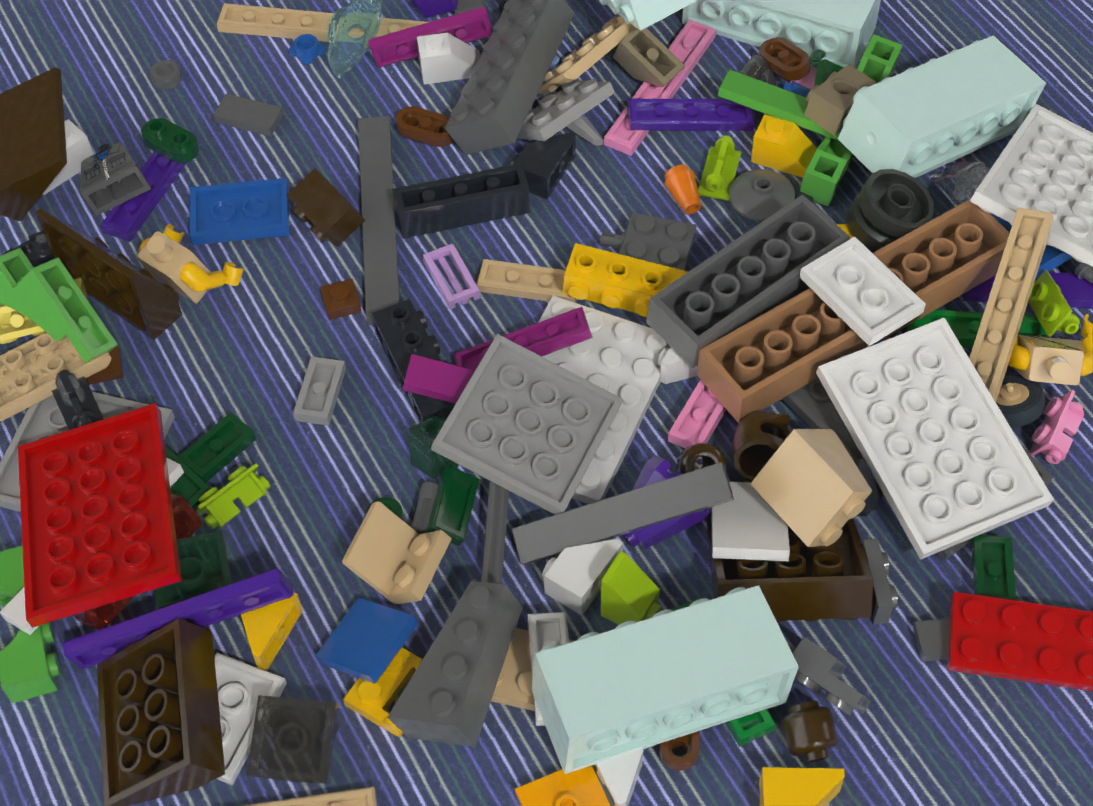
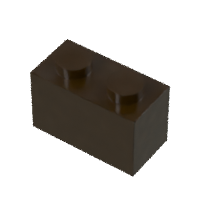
M316 168L287 194L296 204L292 210L305 223L310 219L314 224L310 230L323 243L329 239L338 247L365 221Z

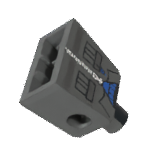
M123 143L101 145L96 154L81 162L80 193L96 216L151 190L150 184Z

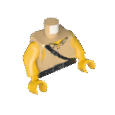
M171 224L166 225L163 233L157 231L152 237L143 240L138 249V260L155 279L171 286L177 293L196 305L207 290L221 287L224 283L238 286L244 271L243 268H236L232 262H225L222 272L219 270L210 272L190 250L180 245L185 233L173 231L174 226Z
M1089 314L1084 316L1081 335L1084 337L1083 340L1081 338L1049 337L1048 335L1018 332L1008 366L1030 381L1079 385L1080 376H1087L1093 373V323L1088 321Z

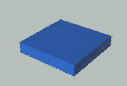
M358 598L315 657L322 665L375 684L419 623L411 614Z

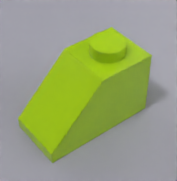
M622 551L618 553L601 580V616L618 625L626 621L640 622L652 618L656 613L662 611V606L659 605L660 589Z

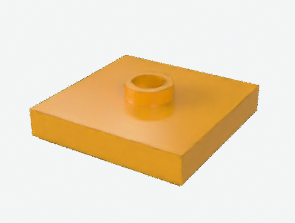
M592 766L564 774L563 769L515 789L520 806H611Z

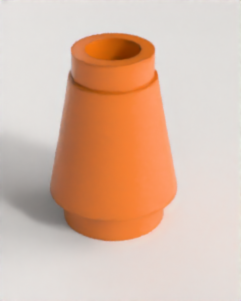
M684 164L669 169L664 175V186L678 203L684 214L696 213L702 208L694 171Z

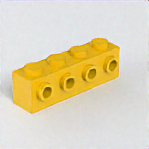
M575 243L565 271L562 294L570 295L578 300H588L603 304L609 308H619L647 317L650 298L688 273V271Z

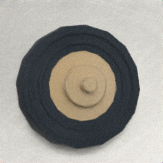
M1021 375L1004 376L996 404L1009 426L1017 428L1028 425L1041 416L1045 408V393L1039 382L1027 380Z

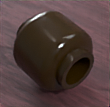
M697 443L688 446L681 452L677 459L676 470L677 473L680 471L682 474L695 471L694 466L698 470L704 466L707 467L720 462L724 463L726 468V461L724 455L717 447L707 443ZM701 460L703 463L698 464L695 461Z
M818 701L802 703L788 708L789 714L782 719V728L790 754L793 756H804L806 763L829 758L828 750L838 744V735L830 709L824 706L819 707Z

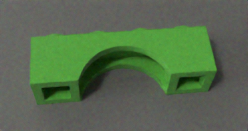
M22 546L0 551V606H6L24 587ZM51 622L40 625L31 635L19 629L12 642L0 651L1 688L12 704L58 690L56 676L61 675V666L56 652L51 653L50 643L56 641Z

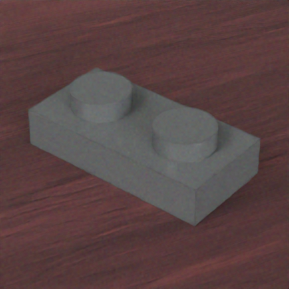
M878 539L863 540L862 546L874 579L871 610L873 625L888 623L893 608H897L896 589L893 585L889 586L887 579L889 574L888 555L886 552L881 553Z

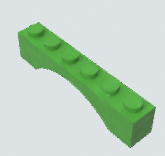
M873 34L857 70L877 83L886 77H892L903 45ZM825 136L820 146L816 149L805 172L800 192L812 196L813 201L829 207L854 155L840 141Z

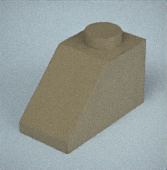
M638 28L632 30L620 41L613 56L634 79L659 87H664L685 67L647 28L641 31Z

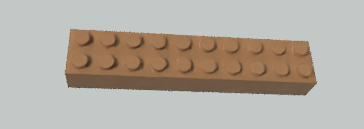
M971 199L874 252L873 254L926 304L922 314L880 340L888 338L995 276L1010 232L990 213L983 211L978 205L970 202ZM809 288L700 349L697 376L735 420L740 423L743 418L751 413L762 411L819 378L816 374L818 366L870 346Z

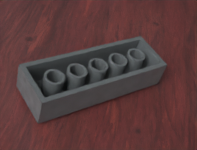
M508 0L505 3L504 10L499 20L495 23L494 30L488 42L484 45L483 52L473 67V72L462 89V95L456 107L451 111V117L445 127V130L466 155L515 143L575 14L566 0Z
M802 194L652 296L649 300L646 323L694 368L698 365L700 349L783 304L806 289L808 285L800 278L801 268L850 240L851 237Z

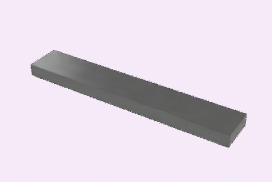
M720 462L513 528L512 531L520 562L522 565H528L560 555L567 547L605 541L733 501L734 496L725 465Z

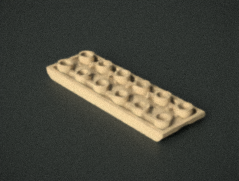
M620 15L610 19L602 26L603 30L598 34L594 33L581 43L583 45L581 48L573 50L561 60L563 63L558 67L551 68L547 72L538 94L547 95L560 85L577 79L619 44L636 27L631 23L627 24Z
M46 332L0 355V422L52 396V390L57 388L55 381L59 372L68 370L79 379L83 376L87 378L105 369L112 359L109 352L85 363L68 338L56 342Z

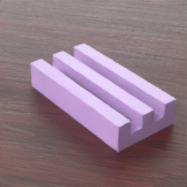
M453 243L423 254L424 264L449 310L456 308L455 304L458 302L461 305L467 304L469 298H473L474 301L480 299V290ZM449 255L467 287L466 290H462L444 256ZM433 260L438 261L455 294L452 295Z

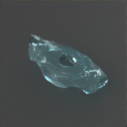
M351 0L346 7L339 8L334 13L328 30L329 47L327 58L332 71L339 79L344 77L370 49L368 40L375 38L381 24V0ZM353 28H361L365 31L364 35L359 38H351L348 33Z

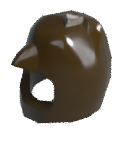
M757 411L740 421L733 433L731 457L734 467L742 477L754 480L789 436L788 414Z

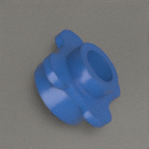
M311 34L298 36L294 40V46L289 48V54L299 58L302 64H311L318 55L325 53V46L318 44L317 38Z

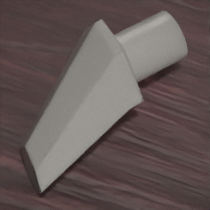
M584 116L579 117L566 126L594 145L599 146L604 143V139L588 118Z

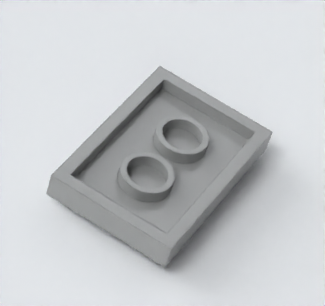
M578 78L562 85L561 91L557 94L545 96L539 101V106L529 111L517 139L546 141L613 95L615 92L611 83L596 81V79L579 81Z

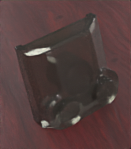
M258 695L246 776L327 784L334 736L339 729V704Z

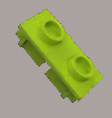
M722 136L716 141L715 147L710 146L698 189L699 196L729 201L730 188L734 182L741 156V151L735 150V144L730 136Z
M1044 270L1034 282L1028 303L1049 337L1056 330L1067 334H1074L1079 329L1080 320L1076 315L1072 314V309L1048 270Z
M257 463L249 469L245 465L240 467L227 478L230 482L220 490L213 487L198 499L201 504L197 508L196 515L200 516L206 512L208 516L204 518V521L211 530L216 527L221 529L226 523L241 513L233 502L237 498L245 508H248L267 494L266 490L270 488V484L264 476L259 478L255 476L259 466Z

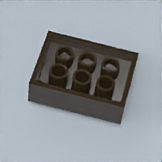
M56 67L0 94V215L17 221H21L67 164L61 69Z
M41 208L35 212L54 259L59 258L73 280L82 278L86 294L153 340L183 315L178 302L180 299L179 295L171 286L167 284L161 285L146 269L142 268L139 270L131 264L122 253L116 254L111 251L100 238H92L82 230Z
M854 518L849 519L841 528L843 531L842 535L829 546L807 547L788 526L789 561L712 558V523H707L714 599L725 596L735 588L743 587L748 589L759 585L777 622L791 620L813 622L819 619L855 620L857 618H871L874 579Z
M178 618L97 664L104 806H128L194 790L225 775L211 630Z

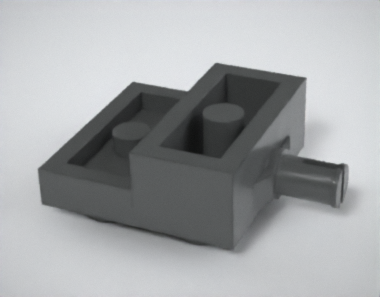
M632 212L628 227L623 234L618 235L603 231L600 245L619 248V254L685 271L696 235L697 225Z
M803 637L797 648L788 644L799 666L795 676L796 680L816 693L820 687L826 689L829 693L825 699L848 715L854 709L864 714L871 701L839 679L847 667L845 664L806 637Z

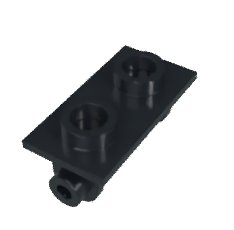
M68 370L59 372L55 381L57 388L52 390V393L68 430L103 420L104 418L85 377L77 379L75 374L70 373Z

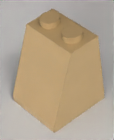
M793 429L750 483L807 547L829 546L837 541L843 532L841 528L849 519L854 518L864 509L866 505L864 500L872 492V489L843 443L832 429Z

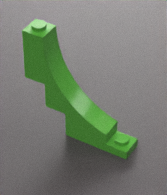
M21 248L0 256V304L10 307L31 319L56 342L68 338L85 363L112 351L118 345L59 258L34 268Z

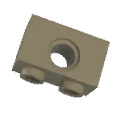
M848 64L839 72L834 71L820 86L815 85L809 91L806 98L808 105L804 115L835 136L843 128V120L850 112L856 92L864 86L869 87L877 82Z

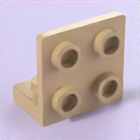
M374 502L368 510L342 562L394 605L421 601L452 538L442 530L418 534L381 502Z

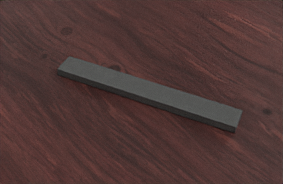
M389 116L358 119L362 217L365 219L362 227L367 325L373 324L372 312L400 303Z

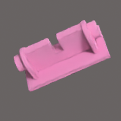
M1074 390L1060 398L1054 397L1044 409L1046 417L1032 435L1034 443L1029 452L1031 456L1042 452L1046 455V460L1052 464H1059L1060 461L1065 460L1073 442V439L1068 435L1072 437L1076 434L1084 417L1083 406L1078 402H1072L1075 394Z

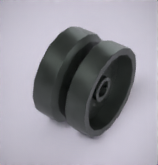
M881 169L871 174L860 193L857 194L846 212V223L853 237H856L868 250L876 252L928 223L934 213L933 200L928 190L909 174L895 169Z

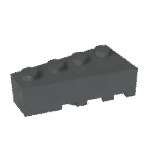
M471 581L388 715L392 723L407 738L476 747L522 610L521 604L505 584Z

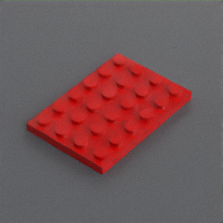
M156 403L18 446L25 615L27 622L32 628L182 581L162 416Z

